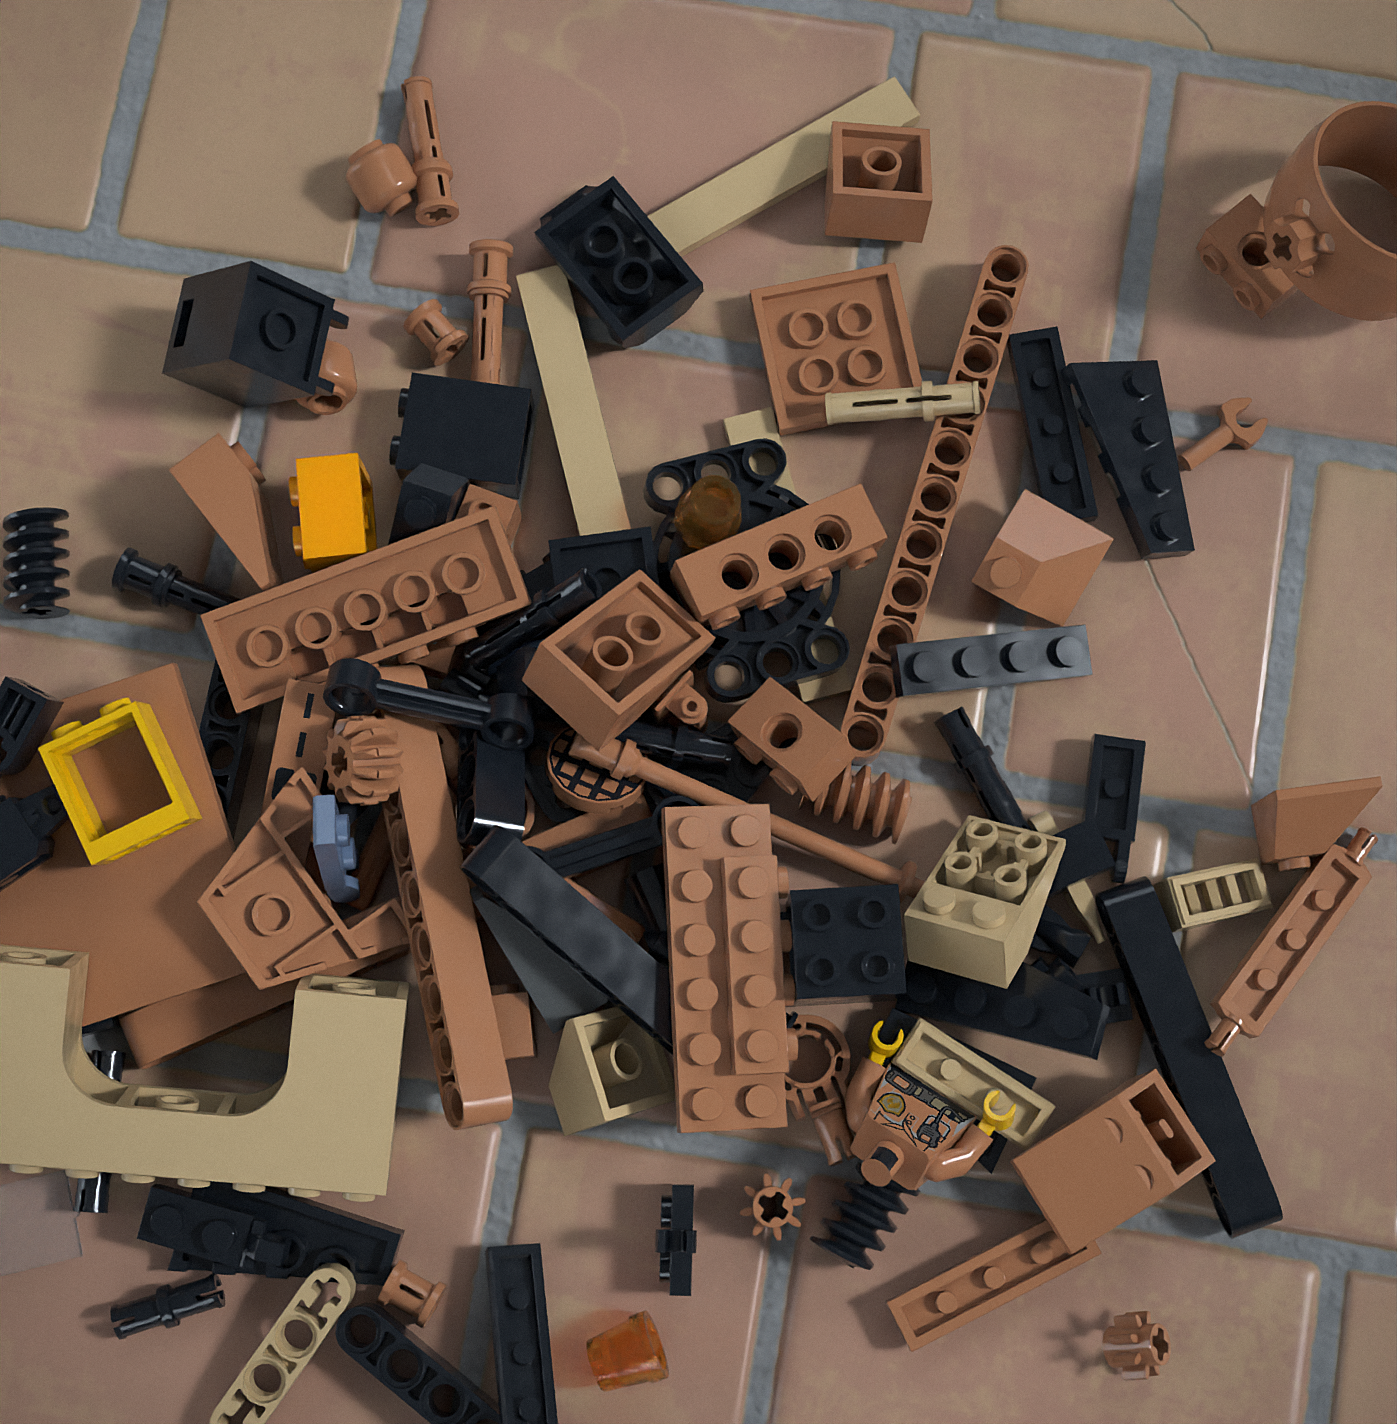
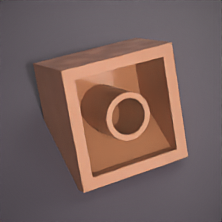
M832 121L825 189V235L922 243L933 202L930 129Z

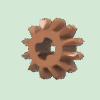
M361 715L339 719L335 727L328 730V746L322 750L326 756V765L323 767V770L328 772L329 779L327 785L329 790L335 791L339 802L360 804V806L376 805L378 802L388 801L390 794L398 791L399 783L397 776L404 771L400 765V756L403 751L398 749L397 731L390 730L387 719L376 718L375 716L366 717Z

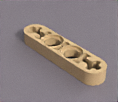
M326 1263L319 1266L305 1280L215 1408L209 1424H230V1418L227 1415L233 1416L242 1407L247 1398L256 1405L250 1410L243 1424H266L351 1303L356 1292V1282L353 1274L347 1267L338 1263ZM332 1277L340 1283L337 1286L336 1292L342 1298L339 1299L333 1296L318 1314L310 1309L323 1290L317 1281L326 1283ZM302 1300L304 1301L307 1307L300 1305ZM321 1317L327 1318V1323H325ZM292 1320L306 1322L312 1331L311 1344L304 1348H296L290 1345L285 1337L287 1322ZM270 1364L276 1367L281 1375V1385L278 1390L265 1392L255 1384L254 1371L257 1366Z

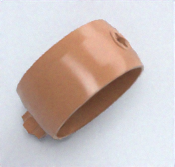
M1381 101L1357 102L1338 109L1317 124L1278 170L1264 203L1263 226L1267 241L1264 254L1274 269L1281 268L1284 274L1300 291L1324 308L1353 319L1382 321L1397 317V255L1368 241L1345 221L1329 199L1318 167L1333 166L1357 172L1380 184L1397 198V104ZM1304 199L1310 204L1309 216L1302 210ZM1325 234L1332 236L1335 244L1334 251L1329 250L1327 247ZM1312 265L1314 274L1307 273L1303 268Z

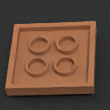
M895 262L750 290L751 307L780 436L833 426L827 424L826 393L921 387V373Z

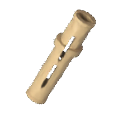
M922 381L921 387L875 389L833 394L829 392L825 394L827 424L834 425V423L881 421L924 417V422L935 421V416L980 414L978 381H973V383L933 386L932 381Z

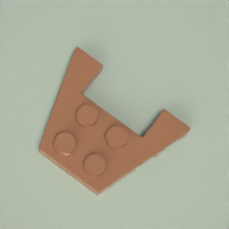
M303 767L293 773L196 901L258 990L410 943L404 912L395 898H391L347 929L286 843V836L313 818V797L322 795Z

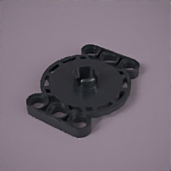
M767 438L755 439L661 463L648 473L643 489L644 499L647 505L655 512L666 515L660 523L653 541L658 581L659 578H667L671 598L684 610L685 608L669 577L675 560L809 505L790 490L776 485L781 479L787 464L786 454L777 442ZM760 452L769 454L776 463L774 473L763 476L755 473L749 465L751 455ZM708 465L721 466L726 470L729 482L721 488L710 487L703 481L701 471ZM661 477L673 478L680 485L681 494L674 500L661 499L654 492L653 483ZM675 518L683 520L681 524L672 522ZM827 534L815 535V540L821 548L822 545L817 536H820L826 550L837 549L831 536ZM666 536L673 541L667 555V562L658 564L659 547L663 537ZM771 553L768 555L770 562L776 568L781 570L792 568L791 561L784 554ZM841 569L831 573L833 578L830 580V591L826 605L819 599L824 584L805 591L803 585L785 592L787 595L786 599L770 608L759 610L757 605L740 611L741 617L728 626L717 630H712L710 624L705 626L704 628L715 637L714 642L724 645L721 650L709 647L702 654L713 659L704 675V686L708 694L716 701L734 703L750 698L769 677H772L784 688H788L838 672L848 659L850 652L849 642L845 634L839 629L825 625V623L831 616L839 594ZM729 572L722 574V579L728 587L736 590L746 588V585L735 581ZM809 615H812L819 620L816 622L807 618ZM817 639L832 641L838 649L837 660L831 664L817 661L812 655V643ZM770 652L784 654L790 662V672L783 677L771 676L763 667L764 656ZM722 665L735 667L742 675L741 686L733 691L720 688L714 679L715 670Z

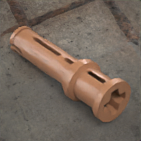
M414 76L404 80V84H401V90L404 97L414 157L412 169L417 176L416 191L419 205L415 209L416 220L423 225H444L454 221L460 214L458 203L452 200L450 188L453 170L448 161L443 158L433 100L432 81L424 76Z
M482 239L469 244V254L473 257V279L467 285V294L470 300L474 302L470 380L500 384L503 304L507 303L511 297L512 289L507 284L508 259L513 256V246L500 240Z

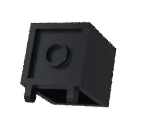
M253 261L184 278L162 374L245 408L314 396L315 393L332 396L335 384L319 377V371L329 326L336 329H347L349 317L333 309L335 299Z
M898 884L790 890L786 901V912H780V920H789L792 930V947L789 952L790 974H792L795 984V1002L792 1007L896 1001L906 994Z

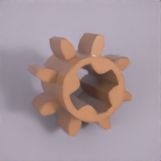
M764 1173L763 1188L756 1191L752 1187H744L745 1192L753 1198L752 1206L744 1207L739 1212L742 1216L754 1214L758 1220L753 1227V1235L756 1236L761 1233L764 1226L772 1228L773 1235L778 1241L782 1237L780 1226L787 1222L795 1227L801 1226L800 1221L792 1216L793 1206L804 1204L805 1198H791L787 1193L792 1185L791 1178L785 1179L780 1187L772 1186L771 1177L768 1173ZM776 1192H780L784 1196L781 1200V1205L786 1209L785 1215L782 1218L773 1215L768 1221L762 1219L760 1216L764 1209L758 1203L759 1198L763 1194L767 1197H773Z
M1149 1311L1125 1312V1315L1114 1316L1115 1326H1109L1103 1335V1352L1108 1364L1113 1368L1123 1367L1122 1374L1125 1381L1148 1380L1149 1376H1159V1366L1165 1365L1168 1362L1171 1353V1343L1166 1328L1160 1323L1150 1324L1151 1316Z

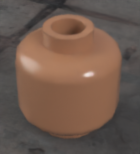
M380 139L366 144L348 158L351 166L346 172V181L367 212L375 214L386 210L389 217H392L405 210L414 202L410 194L416 189L417 176L414 174L412 165L398 145L394 143L383 144Z
M326 339L319 377L335 384L333 395L325 396L315 393L314 396L296 399L301 406L320 415H331L340 412L357 394V378L352 353L346 346L337 341Z

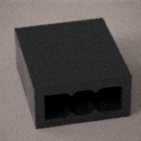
M412 372L409 389H401L398 401V417L404 418L401 436H393L389 454L390 465L395 466L401 483L406 476L423 463L469 478L466 492L469 485L472 484L508 498L519 499L535 406L532 390Z

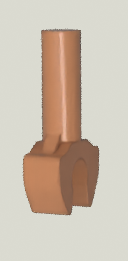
M1250 397L1230 399L1222 404L1217 411L1220 419L1219 427L1179 454L1178 459L1187 471H1191L1229 443H1236L1243 449L1248 450L1263 435L1268 419L1262 418L1249 428L1241 427L1236 421V416L1247 409L1252 399Z

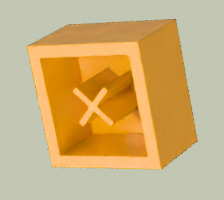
M348 453L296 459L297 476L289 477V493L292 506L299 507L300 525L293 526L292 536L296 557H302L305 569H310L314 573L378 549L373 482L359 454Z

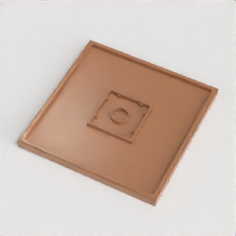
M170 663L61 699L60 701L64 703L40 746L53 741L50 733L61 726L75 721H81L84 726L101 718L99 710L116 700L128 697L131 703L138 701L150 704L203 819L107 865H91L75 828L69 819L51 835L56 842L53 857L0 892V944L89 952L82 1027L246 973L196 903L236 848L179 667L176 663ZM137 725L72 756L107 834L172 803ZM4 738L0 739V763L7 755V751L1 747ZM37 750L25 770L14 775H2L0 779V795H5L7 799L9 797L26 798L54 784L39 750Z

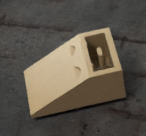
M969 815L904 914L908 961L1007 989L1028 954L1066 846V839Z

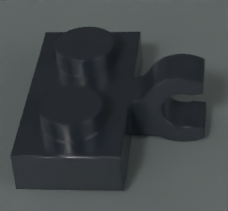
M673 1184L672 1195H662L661 1228L671 1229H656L655 1252L660 1253L659 1282L670 1283L669 1296H691L692 1253H696L697 1230H693L694 1184Z

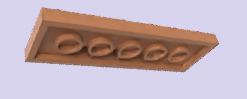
M492 506L200 616L236 713H243L283 698L288 678L325 685L330 666L340 659H360L375 667H379V663L398 657L400 665H405L429 656L430 653L427 645L444 639L447 640L449 647L468 642L478 637L476 627L531 605V599L497 507Z
M769 804L664 807L661 809L677 1133L787 1127L784 1072H789V1061L797 1060L798 1038L795 1028H787L785 1007L794 1005L795 984L792 974H784L782 953L791 951L792 930L789 920H780L779 899H786L788 897L789 877L785 866L777 867V855H772Z

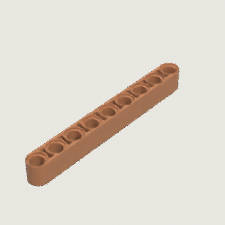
M417 664L376 667L382 679L428 689L424 672ZM375 708L366 717L375 716L376 718L387 719L390 730L397 731L398 749L403 751L400 756V765L404 771L397 776L399 783L398 791L391 793L388 801L382 802L444 1114L449 1126L454 1130L507 1121L513 1110L512 1091L468 879L460 869L464 860L461 846L457 839L456 821L435 721Z

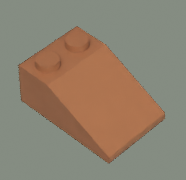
M217 433L170 468L169 471L260 588L266 591L284 584L270 504L260 488V485L266 479L238 441L229 446L223 437Z
M639 569L539 644L522 681L597 751H600L632 725L712 645L715 637Z

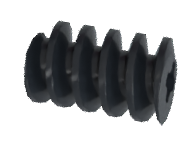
M36 507L13 512L4 517L3 528L6 532L10 533L3 539V548L10 553L3 559V567L6 571L10 572L3 580V587L11 592L3 600V606L6 610L31 618H58L69 614V609L55 605V600L70 596V590L55 586L56 580L70 576L68 569L55 566V561L66 559L70 556V551L67 549L55 547L56 541L68 539L69 537L68 530L54 527V522L69 518V513L66 510Z
M857 1163L855 1169L864 1180L863 1184L845 1182L843 1186L853 1200L850 1203L834 1199L832 1205L841 1216V1219L837 1221L823 1217L820 1222L830 1235L829 1238L824 1239L811 1236L810 1240L853 1269L854 1267L871 1270L874 1263L865 1252L866 1248L881 1252L885 1249L886 1245L877 1234V1231L895 1233L897 1226L889 1217V1212L906 1215L909 1209L900 1198L901 1193L918 1196L921 1191L919 1189L908 1190L892 1179L885 1186H875L864 1178L861 1171L862 1164Z

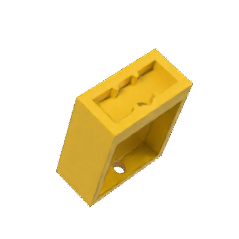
M128 697L105 705L99 710L101 718L84 726L81 721H75L57 728L50 733L53 741L38 747L91 865L110 864L203 819L150 704L138 701L131 703ZM137 725L172 803L107 834L72 756Z

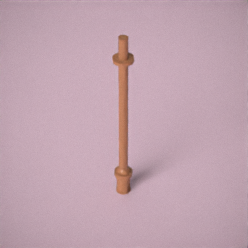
M576 732L568 754L576 755L610 770V776L621 780L623 776L628 778L634 775L675 794L688 797L703 806L749 804L643 757L640 750L636 748L637 743L627 738L624 742L614 738L600 751H597ZM770 813L771 836L882 885L898 884L900 904L906 896L915 898L925 883L924 880L915 877L917 864L912 861L905 862L900 870Z

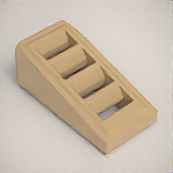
M1259 858L1168 877L1153 885L1172 933L1273 908ZM1241 874L1249 900L1247 903L1242 902L1235 875ZM1220 879L1228 907H1223L1216 880ZM1200 884L1207 912L1202 911L1195 885Z

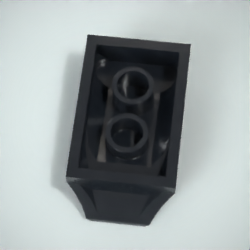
M614 176L599 186L585 185L540 218L541 227L534 232L539 243L606 325L611 339L622 345L624 349L647 342L683 316L704 292L703 282Z

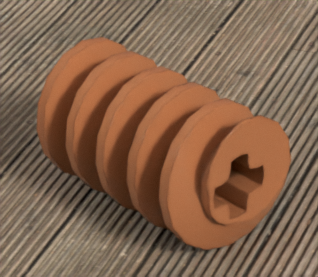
M850 762L813 801L814 815L820 817L825 809L831 805L833 806V822L839 824L848 812L853 813L854 830L858 831L869 819L872 820V836L878 838L885 828L889 826L892 828V843L896 844L912 801L910 781L902 779L894 790H891V777L889 773L883 772L872 783L870 766L863 765L857 774L852 776ZM803 794L798 806L799 810L809 800Z

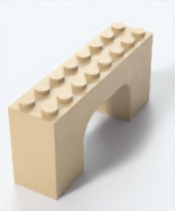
M0 944V1163L9 1164L10 1171L22 1174H35L42 1172L44 1167L66 1169L65 1174L67 1176L83 1179L98 1177L99 1172L120 1173L122 1180L131 1183H150L155 1181V1176L177 1178L178 1185L190 1188L208 1187L211 1181L233 1183L232 1188L234 1190L250 1193L265 1191L266 1186L287 1187L289 1194L299 1197H316L320 1195L321 1190L343 1192L342 1197L344 1199L357 1202L375 1200V1195L386 1196L391 1168L410 982L315 973L302 977L295 990L287 1071L277 1082L263 1090L252 1093H230L119 1082L106 1076L94 1066L85 1051L82 1041V1020L89 952Z

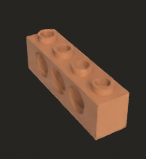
M859 483L677 559L674 562L669 577L685 610L703 627L710 624L712 630H717L738 620L741 617L739 612L754 605H757L759 610H764L782 602L787 597L785 592L803 585L805 591L815 589L833 578L832 572L848 566L850 571H856L870 565L878 559L877 553L888 537L862 484ZM827 534L831 536L837 544V549L825 550L821 548L815 540V535ZM771 553L784 554L791 561L792 568L788 570L776 568L770 562L768 555ZM726 572L738 573L744 578L746 588L736 590L728 587L722 579V574Z

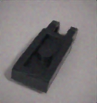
M1094 734L1091 737L1082 822L1094 817L1104 840L1116 842L1112 855L1116 865L1109 872L1111 882L1123 884L1127 874L1130 845L1135 842L1146 741Z

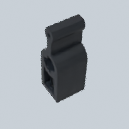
M5 676L0 685V739L4 738L1 747L7 751L6 758L0 763V779L2 775H14L26 769L64 703L24 680Z

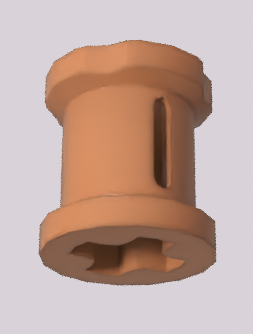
M431 299L413 310L405 320L403 328L408 335H416L431 352L430 360L434 365L441 366L451 361L464 349L469 336L464 330H456L442 314V305L439 301ZM433 327L440 334V338L432 331Z
M400 1259L386 1280L376 1303L383 1307L388 1303L416 1318V1325L424 1329L441 1301L447 1285L441 1281L436 1285L408 1270V1263ZM402 1288L407 1289L408 1291H410V1292L416 1294L417 1296H419V1297H421V1298H423V1299L420 1300V1299H418V1298L412 1296L411 1294H409V1293L403 1291Z

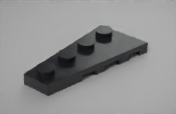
M907 960L905 968L906 994L897 999L895 1009L906 1014L1093 1060L1098 1059L1110 1008L1025 962H1022L1008 988L1005 989Z
M211 1181L210 1186L193 1188L192 1193L257 1211V1217L267 1220L265 1231L292 1238L287 1260L282 1262L280 1266L256 1261L255 1268L253 1269L236 1268L174 1250L167 1270L187 1272L188 1270L212 1271V1274L235 1275L237 1273L266 1275V1278L288 1279L289 1277L308 1278L319 1266L326 1263H338L347 1267L353 1274L356 1284L384 1286L393 1270L405 1230L305 1197L294 1196L271 1186H266L265 1191L250 1193L234 1190L232 1188L233 1183ZM332 1277L327 1281L339 1283L336 1279Z

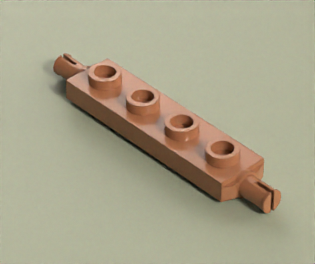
M1361 827L1357 830L1356 835L1346 848L1333 844L1326 853L1315 858L1311 867L1301 877L1209 1005L1215 1009L1221 1018V1022L1204 1042L1208 1049L1213 1048V1053L1224 1056L1238 1034L1247 1036L1249 1039L1260 1036L1372 879L1369 870L1363 863L1364 858L1378 842V837L1375 834L1369 836L1372 831Z

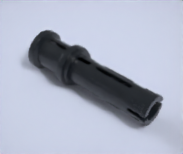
M127 548L123 552L112 577L113 590L123 592L127 589L150 598L152 605L157 607H168L170 604H173L198 615L242 600L224 591L182 576V571L174 564L168 563L162 566L139 557L138 550Z

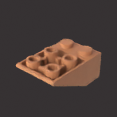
M1155 1068L1127 1079L1010 1162L1070 1255L1174 1192L1216 1160Z

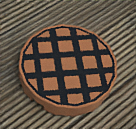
M571 726L563 728L550 742L545 762L546 777L548 776L553 784L552 790L557 797L571 807L593 814L609 813L610 808L622 806V809L632 805L644 792L646 780L634 775L628 778L623 776L621 780L610 776V770L576 755L568 754L576 730ZM641 754L643 757L648 759L647 754Z

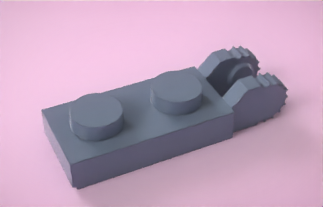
M334 794L317 795L313 797V848L325 891H327L328 898L334 902L347 903L356 901L360 896L358 878L346 875L348 872L352 873V871L359 869L358 849L355 848L354 838H350L348 814H339Z

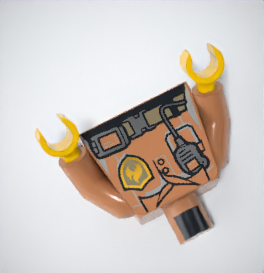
M884 1021L878 1022L872 1029L868 1039L870 1055L868 1059L862 1057L845 1093L847 1123L850 1129L856 1133L850 1149L855 1156L863 1160L861 1171L864 1178L875 1186H885L892 1179L908 1190H917L927 1180L940 1182L967 1174L993 1141L989 1137L994 1130H1006L1012 1125L1016 1104L1014 1103L1005 1115L1000 1116L992 1113L990 1109L997 1103L1000 1097V1091H992L984 1100L983 1119L977 1126L974 1125L977 1116L936 1090L931 1089L893 1063H890L887 1069L882 1066L885 1058H890L898 1051L903 1042L904 1035L901 1029L894 1044L885 1045L880 1042L877 1035Z

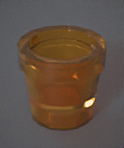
M708 475L700 478L680 497L674 513L675 527L679 536L686 542V545L690 548L694 547L701 550L737 534L742 521L741 496L736 485L728 478L720 475Z
M646 1310L630 1315L628 1320L586 1341L590 1366L597 1384L603 1392L645 1382L653 1384L669 1377L668 1362L660 1335L652 1317Z

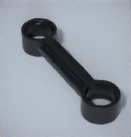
M354 658L340 659L330 666L323 693L325 704L334 712L344 716H366L377 708L479 730L483 739L488 744L502 750L512 751L524 749L532 743L538 713L536 705L530 699L519 694L500 693L490 697L486 702L382 679L379 670L375 666Z
M672 796L660 802L651 817L546 852L533 846L527 847L564 879L663 846L662 834L659 831L661 809L671 806L699 805L688 797Z

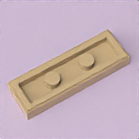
M921 1017L918 1018L891 1060L893 1064L977 1116V1119L980 1121L983 1119V1106L986 1096L992 1091H1000L997 1103L990 1109L992 1113L1000 1116L1005 1115L1014 1103L1016 1104V1111L1012 1125L1006 1130L996 1132L1024 1150L1031 1146L1056 1107Z

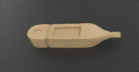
M1047 811L1027 819L1028 825L1033 831L1051 836L1060 832ZM1082 881L1066 888L1062 894L1072 912L1092 931L1098 944L1105 941L1106 939L1099 927L1095 901L1087 883Z

